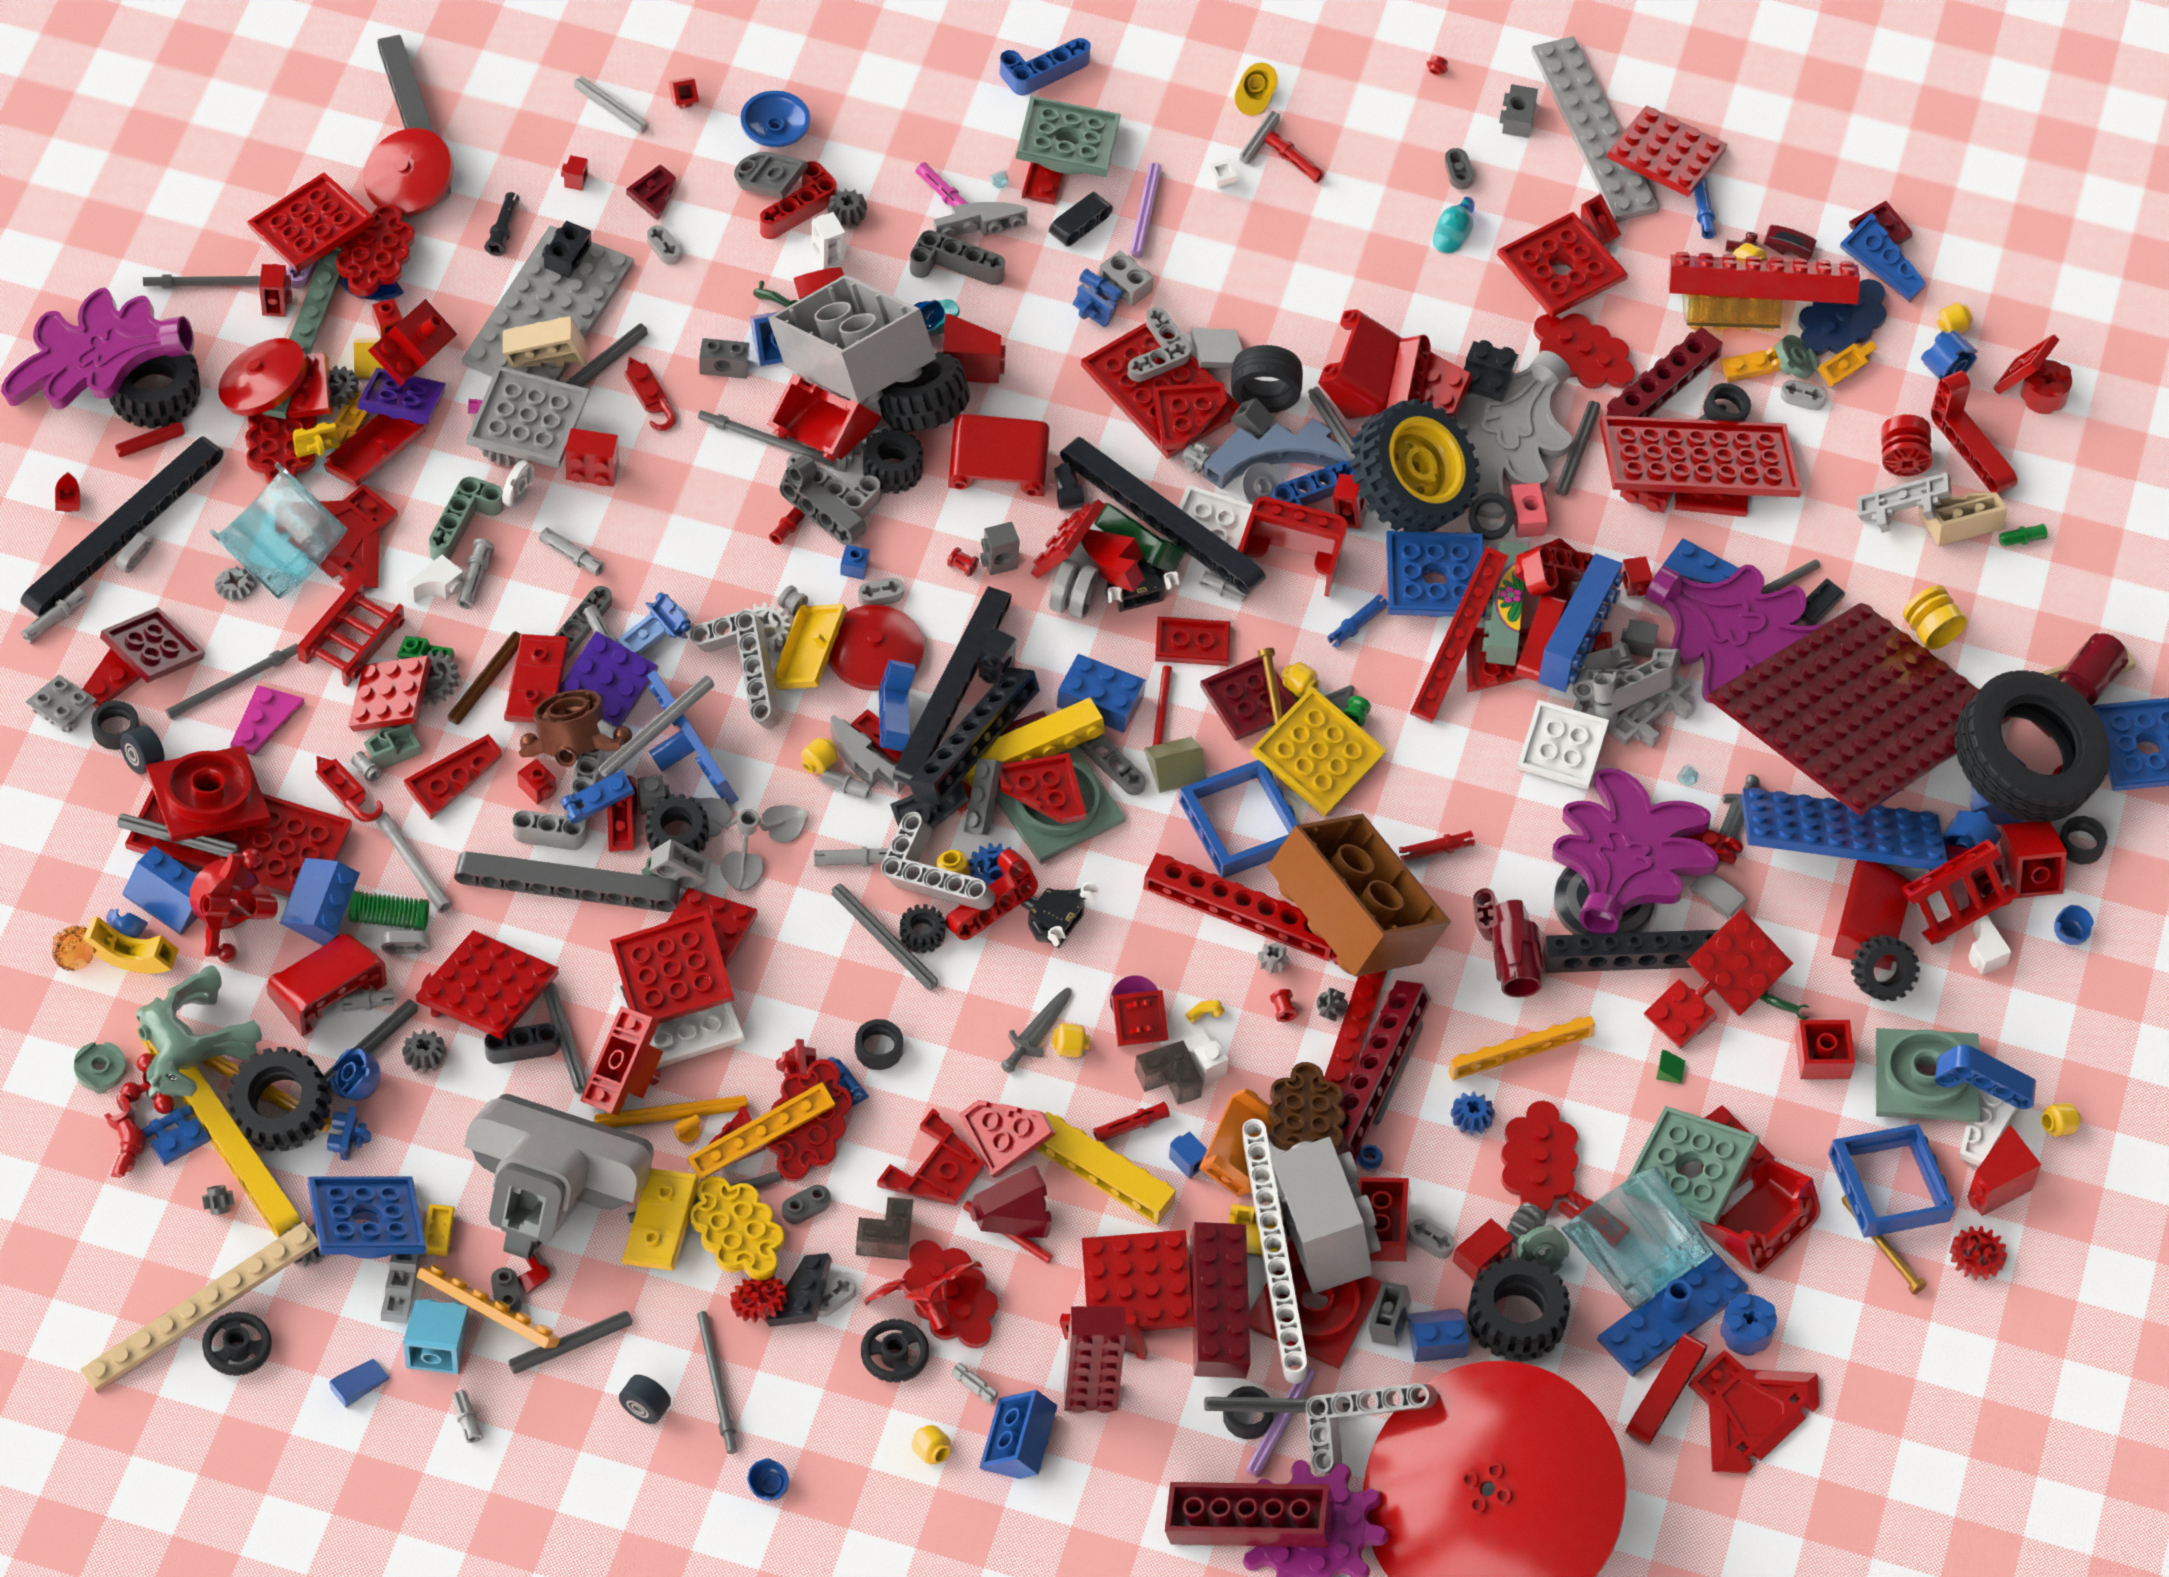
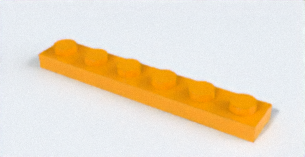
M1591 1015L1584 1018L1577 1017L1562 1025L1555 1024L1540 1032H1529L1523 1037L1514 1040L1507 1039L1492 1047L1485 1046L1470 1054H1459L1451 1059L1448 1073L1453 1081L1590 1038L1593 1035L1595 1022Z
M823 1082L687 1156V1161L694 1173L698 1175L700 1182L705 1177H709L835 1107V1102Z
M440 1266L420 1267L417 1278L541 1347L557 1348L561 1338L553 1334L554 1330L543 1324L536 1325L531 1322L532 1318L530 1316L509 1310L511 1306L507 1303L491 1300L488 1298L489 1294L477 1288L473 1290L467 1286V1281L454 1276L452 1278L446 1275V1270Z

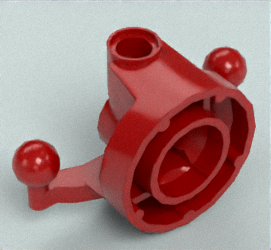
M250 848L246 849L242 854L230 853L228 858L216 860L205 866L195 877L190 889L189 903L193 913L206 925V957H218L220 961L225 963L232 962L237 956V950L230 943H223L219 946L220 930L233 928L247 919H272L277 914V899L259 883L257 875L251 870L258 866L261 861V856L257 850Z

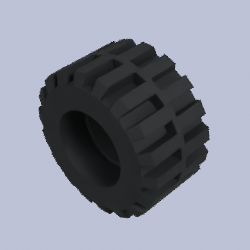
M892 428V431L883 429L882 433L876 432L873 434V438L869 437L863 448V475L878 478L880 489H883L884 493L894 491V494H897L900 490L906 492L909 490V486L914 487L917 481H920L921 473L923 472V447H921L919 440H915V436L912 433L908 435L907 431L903 429L902 431H897V428ZM895 458L901 460L902 462L893 464L887 463L883 460Z
M669 794L668 799H665L663 796L659 798V804L654 802L651 805V811L648 810L646 814L647 820H645L646 838L651 851L670 839L699 854V849L704 851L706 842L709 840V825L706 810H703L700 802L695 804V798L691 796L685 799V794H680L679 797ZM673 821H683L691 826V829L681 836H671L663 831L664 827Z
M1879 935V938L1872 936L1869 938L1868 943L1863 941L1860 944L1862 946L1861 950H1855L1854 954L1857 957L1856 959H1851V964L1854 966V969H1851V975L1855 976V984L1864 993L1880 1001H1886L1887 999L1896 1001L1897 997L1903 998L1907 996L1905 994L1906 990L1911 992L1914 989L1911 984L1913 981L1917 983L1919 977L1915 976L1916 972H1920V967L1916 965L1919 959L1913 954L1915 951L1907 946L1905 942L1892 936ZM1892 954L1896 960V971L1887 981L1878 982L1874 975L1875 964L1882 956Z

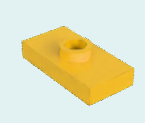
M429 1204L424 1230L426 1255L448 1257L455 1206Z

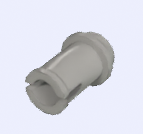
M356 752L361 761L353 755L351 763L363 773L365 780H377L381 775L380 766L377 763H373L364 752Z

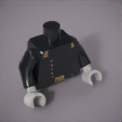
M1141 559L1137 564L1144 580L1134 592L1119 588L1107 581L1105 595L1108 597V603H1112L1114 600L1117 601L1119 612L1161 602L1164 597V586L1169 590L1172 587L1171 585H1180L1178 573L1168 572L1165 574L1155 566H1151L1144 559Z
M1087 882L1081 888L1073 890L1047 888L1040 898L1033 895L1021 903L1022 907L1030 910L1028 925L1036 941L1051 943L1059 949L1084 915L1085 901L1083 900L1087 899L1088 902L1094 901L1095 896L1093 893L1099 891L1095 884Z

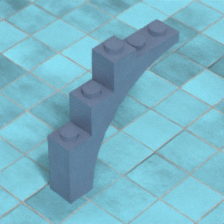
M1312 418L1296 435L1278 423H1275L1259 440L1252 433L1239 428L1204 462L1203 477L1220 489H1223L1235 478L1243 475L1251 465L1259 462L1271 465L1305 463L1328 467L1342 461H1350L1341 445L1331 440L1332 430L1324 423H1320Z

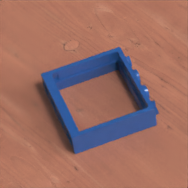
M1260 760L1180 788L1179 803L1221 878L1271 861L1289 834L1229 856L1198 799L1257 778L1287 832L1290 834L1295 825H1300L1295 819L1292 806L1287 805L1281 787L1279 785L1276 786L1273 781L1272 772Z
M1919 1124L1833 1139L1828 1155L1863 1238L1950 1222L1955 1211L1954 1197L1950 1196L1947 1190L1945 1176L1941 1175L1937 1167V1158L1935 1154L1931 1153L1928 1146V1138L1924 1136ZM1909 1146L1935 1207L1877 1218L1851 1156Z

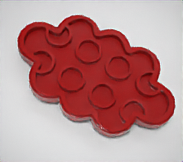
M385 204L377 207L372 213L375 223L340 245L342 253L336 258V270L342 277L348 278V287L355 295H372L377 291L380 284H393L402 277V266L410 260L409 247L415 242V231L410 224L403 222L402 212L397 206Z
M1577 313L1568 314L1562 319L1557 316L1551 318L1549 314H1544L1535 320L1533 333L1541 341L1539 353L1541 351H1550L1560 356L1570 368L1571 374L1569 377H1577L1582 386L1589 389H1597L1607 383L1615 388H1624L1632 384L1635 369L1627 361L1629 347L1623 340L1611 337L1608 329L1604 326L1591 325L1589 319Z
M262 413L248 416L250 429L245 435L246 446L249 448L246 454L247 465L255 472L265 473V479L269 486L276 489L288 488L295 483L297 473L307 472L315 466V453L302 457L296 456L293 434L294 430L300 428L305 430L315 428L317 426V416L294 419L287 415L286 419L263 415Z
M828 1059L814 1061L807 1069L806 1075L802 1073L788 1075L781 1084L780 1093L782 1098L775 1101L771 1107V1110L821 1082H823L835 1102V1107L766 1144L770 1152L778 1155L776 1166L778 1173L787 1181L795 1182L802 1180L808 1174L811 1166L821 1168L829 1165L836 1155L835 1142L842 1139L845 1134L846 1123L844 1117L851 1110L852 1097L846 1088L838 1085L840 1079L839 1068Z
M1543 1100L1532 1103L1527 1109L1526 1117H1516L1507 1123L1504 1133L1507 1143L1503 1146L1501 1152V1161L1505 1165L1501 1182L1505 1190L1512 1194L1520 1195V1206L1528 1202L1538 1206L1547 1214L1552 1208L1554 1199H1564L1568 1197L1567 1195L1570 1191H1573L1575 1177L1572 1173L1576 1170L1579 1159L1574 1150L1578 1141L1576 1129L1569 1123L1559 1121L1560 1116L1556 1106L1551 1102Z
M917 1241L909 1250L911 1268L903 1275V1279L907 1281L904 1284L911 1291L924 1287L926 1284L938 1280L941 1275L953 1267L971 1263V1258L966 1251L959 1248H950L943 1251L934 1241ZM971 1268L964 1274L952 1279L946 1285L947 1300L950 1304L947 1309L953 1322L945 1327L934 1330L929 1321V1329L938 1339L951 1340L958 1337L964 1346L978 1349L988 1344L991 1339L992 1326L990 1320L995 1317L998 1311V1299L992 1291L986 1289L985 1275L980 1270ZM941 1287L933 1295V1300L940 1298L941 1302L943 1301ZM919 1300L926 1308L925 1304L929 1301ZM914 1303L916 1314L923 1319L929 1320L928 1316L924 1317L921 1309Z

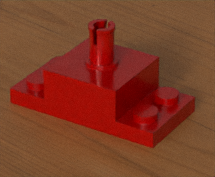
M424 299L368 351L397 384L401 386L445 347L457 333L427 299Z
M620 1006L580 1099L581 1102L619 1116L628 1094L644 1098L649 1084L656 1085L660 1081L653 1078V1075L661 1078V1072L656 1068L664 1051L649 1045L659 1020Z

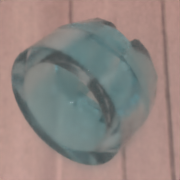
M1006 170L989 175L991 184L996 188H1004L1008 184L1009 177Z
M1690 764L1685 765L1677 775V780L1686 786L1694 785L1698 779V772Z

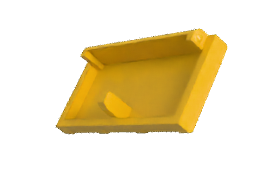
M845 604L799 606L773 673L774 684L777 689L813 688L819 686L822 673L828 662L835 639L838 636V631L848 610Z
M651 1168L648 1183L639 1197L638 1207L621 1260L623 1264L669 1271L675 1270L690 1219V1211L697 1194L699 1181L697 1174Z

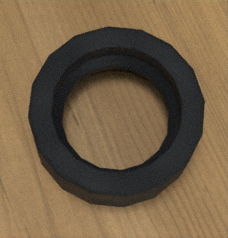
M1721 383L1715 385L1709 391L1703 409L1708 420L1745 422L1751 409V401L1747 393L1739 386L1731 383ZM1726 399L1737 406L1739 413L1723 411L1718 407L1715 400Z
M1487 493L1480 495L1474 500L1469 510L1468 521L1474 533H1483L1484 540H1497L1509 533L1514 523L1515 513L1512 504L1506 497L1498 493ZM1496 503L1504 509L1506 518L1503 526L1493 531L1486 530L1478 523L1477 513L1484 504Z
M110 701L100 705L93 712L91 718L94 739L102 747L112 750L121 749V736L140 726L137 711L133 706L122 701ZM111 717H124L130 721L129 728L122 733L109 734L101 730V724Z
M2074 816L2068 819L2063 824L2059 834V838L2067 851L2066 859L2080 865L2091 864L2097 861L2103 855L2108 839L2103 825L2096 819L2088 816ZM2074 831H2083L2093 836L2097 841V845L2092 849L2078 848L2071 843L2068 836Z
M874 1019L860 1026L855 1036V1054L864 1066L873 1070H884L891 1068L900 1060L903 1053V1035L894 1023L884 1019ZM873 1035H885L893 1040L894 1048L882 1055L873 1054L865 1049L864 1041Z
M1254 1386L1239 1387L1227 1396L1270 1398L1265 1391ZM1223 1411V1422L1227 1430L1234 1436L1242 1439H1256L1266 1433L1273 1420L1274 1412H1264L1263 1419L1260 1422L1245 1424L1238 1421L1233 1416V1412Z

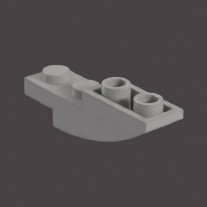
M976 202L952 207V215L933 219V231L950 237L972 233L976 230H980L983 236L997 234L1005 230L1017 229L1027 225L1028 210L1025 206L1004 202Z
M833 714L830 717V733L838 752L847 765L863 781L871 784L872 787L879 781L898 794L904 788V784L893 781V773L896 766L886 762L877 752H872V741L865 733L858 732L846 720L839 719Z

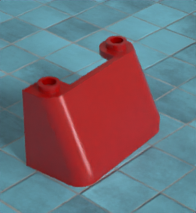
M1358 309L1347 310L1343 312L1340 324L1343 329L1352 331L1340 362L1326 365L1318 383L1344 417L1352 419L1376 415L1386 409L1402 337Z
M792 374L767 425L775 429L774 435L785 440L787 437L804 443L823 452L822 456L835 463L836 459L842 460L873 431L882 417L851 399L848 401L815 384H810L800 376Z
M960 414L956 416L953 426L948 488L964 490L972 485L973 479L1021 483V491L1026 495L1044 497L1050 437L1049 425L1038 420Z
M1856 860L1831 955L1848 960L1856 959L1855 950H1861L1862 946L1860 944L1863 941L1868 943L1869 938L1872 936L1879 938V935H1886L1899 939L1909 901L1904 896L1901 887L1909 884L1912 880L1883 863ZM1892 954L1884 955L1876 962L1875 967L1890 971L1892 963L1896 962L1895 957Z
M341 933L331 942L281 972L271 975L266 987L267 995L303 1037L313 1030L310 1025L315 1017L318 1020L323 1017V1009L361 986L364 990H368L370 988L369 985H372L376 991L386 986V966L379 955L353 935Z
M1768 1157L1755 1166L1752 1171L1754 1188L1725 1215H1721L1717 1225L1699 1220L1701 1229L1707 1236L1745 1268L1755 1273L1763 1272L1818 1220L1821 1211L1813 1178Z

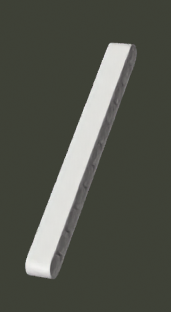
M1250 1119L1243 1125V1145L1283 1375L1288 1382L1298 1384L1307 1377V1358L1270 1159L1268 1137L1265 1124L1261 1120ZM1252 1133L1259 1134V1136L1257 1137H1251L1249 1135ZM1255 1156L1264 1157L1261 1160L1253 1159ZM1259 1179H1266V1180H1268V1181H1267V1182H1264V1183H1260V1182H1258L1257 1180H1259ZM1263 1202H1271L1272 1204H1271V1205H1268V1206H1264V1205H1262L1261 1203H1263ZM1267 1225H1275V1226H1276V1227L1273 1228V1229L1265 1228V1226H1267ZM1271 1248L1280 1249L1278 1252L1269 1251ZM1276 1271L1284 1272L1283 1275H1274L1273 1273ZM1281 1294L1288 1295L1285 1299H1280L1277 1296ZM1283 1318L1292 1319L1291 1322H1283L1281 1320ZM1293 1341L1297 1344L1294 1346H1288L1285 1343ZM1292 1365H1298L1301 1368L1297 1370H1292L1289 1367Z

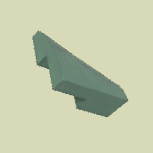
M410 724L382 727L376 735L371 736L364 742L370 760L373 763H377L380 766V770L422 754L421 746L413 734Z

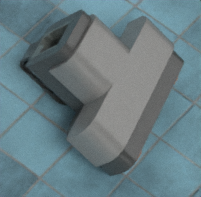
M502 1094L485 1104L469 1124L464 1144L465 1148L472 1150L476 1161L484 1169L495 1173L489 1220L493 1226L499 1227L501 1231L506 1232L503 1251L527 1260L531 1259L543 1242L548 1243L552 1240L579 1202L607 1210L620 1208L627 1201L633 1203L648 1183L654 1156L653 1145L645 1138L511 1094Z

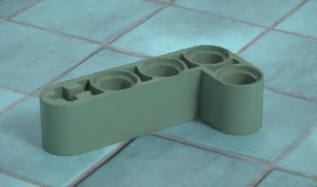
M471 476L461 479L429 537L430 557L433 561L441 555H444L447 559L452 557L476 511L490 516L498 515L503 511V491L500 486Z

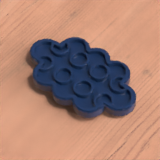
M1865 279L1860 281L1858 304L1813 302L1812 306L1803 308L1798 318V325L1803 330L1800 338L1805 342L1802 345L1807 350L1811 348L1816 356H1821L1827 351L1837 355L1854 343L1868 341L1873 329L1881 327L1886 320L1887 312L1881 304L1885 296L1884 286L1876 280Z

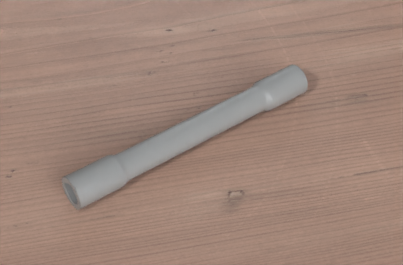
M383 812L375 820L376 824L401 855L427 892L428 898L438 912L443 913L447 911L452 905L442 889L436 885L412 851L389 814Z

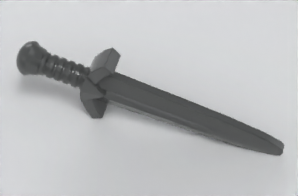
M1754 774L1747 775L1744 788H1755L1760 783L1759 778ZM1724 794L1722 797L1723 803H1731L1719 833L1727 836V838L1732 837L1735 839L1744 822L1741 794Z
M1065 988L1058 993L1019 1037L1016 1035L1015 1030L1009 1031V1040L1016 1049L1009 1058L1001 1063V1067L1005 1072H1014L1016 1064L1024 1054L1032 1057H1043L1044 1049L1037 1046L1068 1002L1072 992L1070 988Z

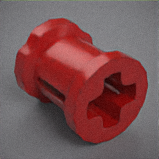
M959 547L954 548L947 560V566L958 568L967 577H970L975 572L979 564L978 557H971L963 553Z
M1279 989L1270 995V1000L1276 1007L1277 1013L1275 1017L1278 1022H1289L1298 1016V1011L1292 1004L1291 998L1293 994L1290 989Z

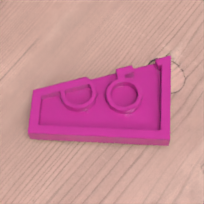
M257 685L230 743L231 748L244 745L247 754L255 756L274 736L273 733L282 724L285 725L288 722L290 715L305 704L304 698Z

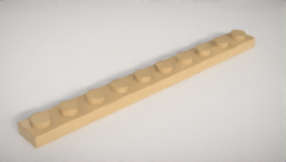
M302 1222L80 1369L81 1373L97 1393L319 1246L317 1238L305 1222Z

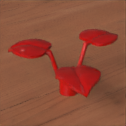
M978 1261L955 1266L941 1275L938 1280L912 1291L904 1284L907 1282L906 1279L893 1280L877 1288L864 1302L867 1306L873 1299L886 1296L895 1290H904L907 1293L904 1296L905 1299H912L921 1309L924 1317L928 1316L933 1329L937 1330L953 1322L947 1309L950 1304L947 1300L946 1285L952 1279L964 1274L972 1267H983V1265ZM940 1287L942 1292V1302L940 1298L934 1300L932 1298L935 1292ZM919 1300L929 1301L925 1304L926 1308Z

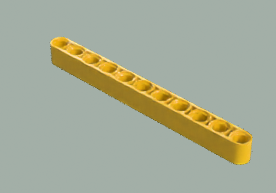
M140 1038L148 1052L156 1056L158 1052L149 1040L143 1041ZM194 1066L189 1070H179V1072L194 1080L197 1085V1090L193 1096L179 1097L185 1106L189 1105L192 1116L198 1119L207 1132L210 1142L274 1235L279 1238L286 1233V1230H292L294 1223L297 1225L301 1224L298 1213L197 1067Z

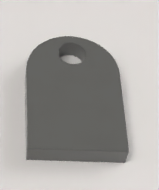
M757 152L745 157L738 163L734 170V177L739 187L743 190L784 199L808 166L805 160L770 152Z

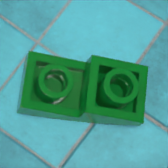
M405 636L397 657L399 659L419 657L420 654L428 656L429 651L436 656L438 651H441L444 657L449 655L453 660L455 653L453 648L430 645L428 639ZM443 666L444 673H447V669Z

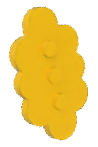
M720 1176L705 1177L697 1187L699 1202L690 1211L691 1226L701 1233L703 1248L708 1252L715 1253L717 1266L725 1272L735 1273L744 1270L750 1278L755 1280H766L774 1276L778 1269L776 1253L784 1246L785 1233L783 1228L773 1222L772 1208L767 1204L759 1202L758 1191L752 1185L739 1183L731 1186L728 1181Z

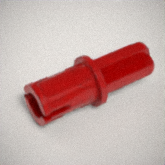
M794 506L786 517H782L779 520V525L769 534L771 542L775 545H781L790 533L796 531V526L805 517V514Z

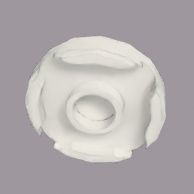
M521 460L510 472L502 495V502L505 505L516 507L526 496V484L530 485L534 474L532 464Z

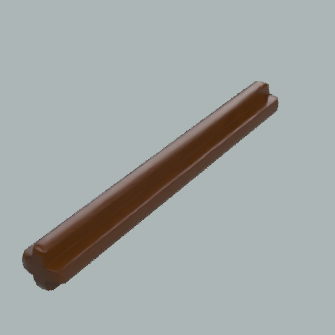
M517 631L511 633L448 714V720L455 725L461 723L518 650L521 633Z

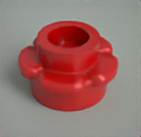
M1434 55L1426 62L1429 72L1433 75L1440 76L1448 71V61L1443 57Z

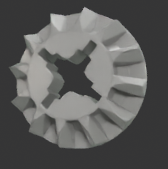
M237 565L235 568L229 569L226 567L225 571L218 572V576L214 580L217 594L230 601L246 598L254 588L253 575L248 573L246 568L239 569ZM231 578L238 581V588L233 583H230Z

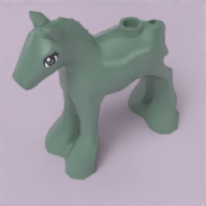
M209 965L203 968L200 973L191 975L181 984L168 989L167 997L164 1000L156 997L150 1004L141 1006L136 1010V1018L141 1025L138 1028L140 1038L143 1041L149 1040L158 1052L146 1071L147 1081L151 1084L148 1091L149 1098H152L158 1092L163 1095L191 1097L197 1090L196 1082L179 1072V1070H189L210 1058L220 1055L250 1061L249 1056L254 1053L257 1054L256 1042L262 1040V1033L259 1025L254 1020L239 1025H231L213 1033L195 1035L189 1026L176 1017L177 1011L184 1005L191 1003L215 1005L217 1003L218 991L222 980L215 966Z

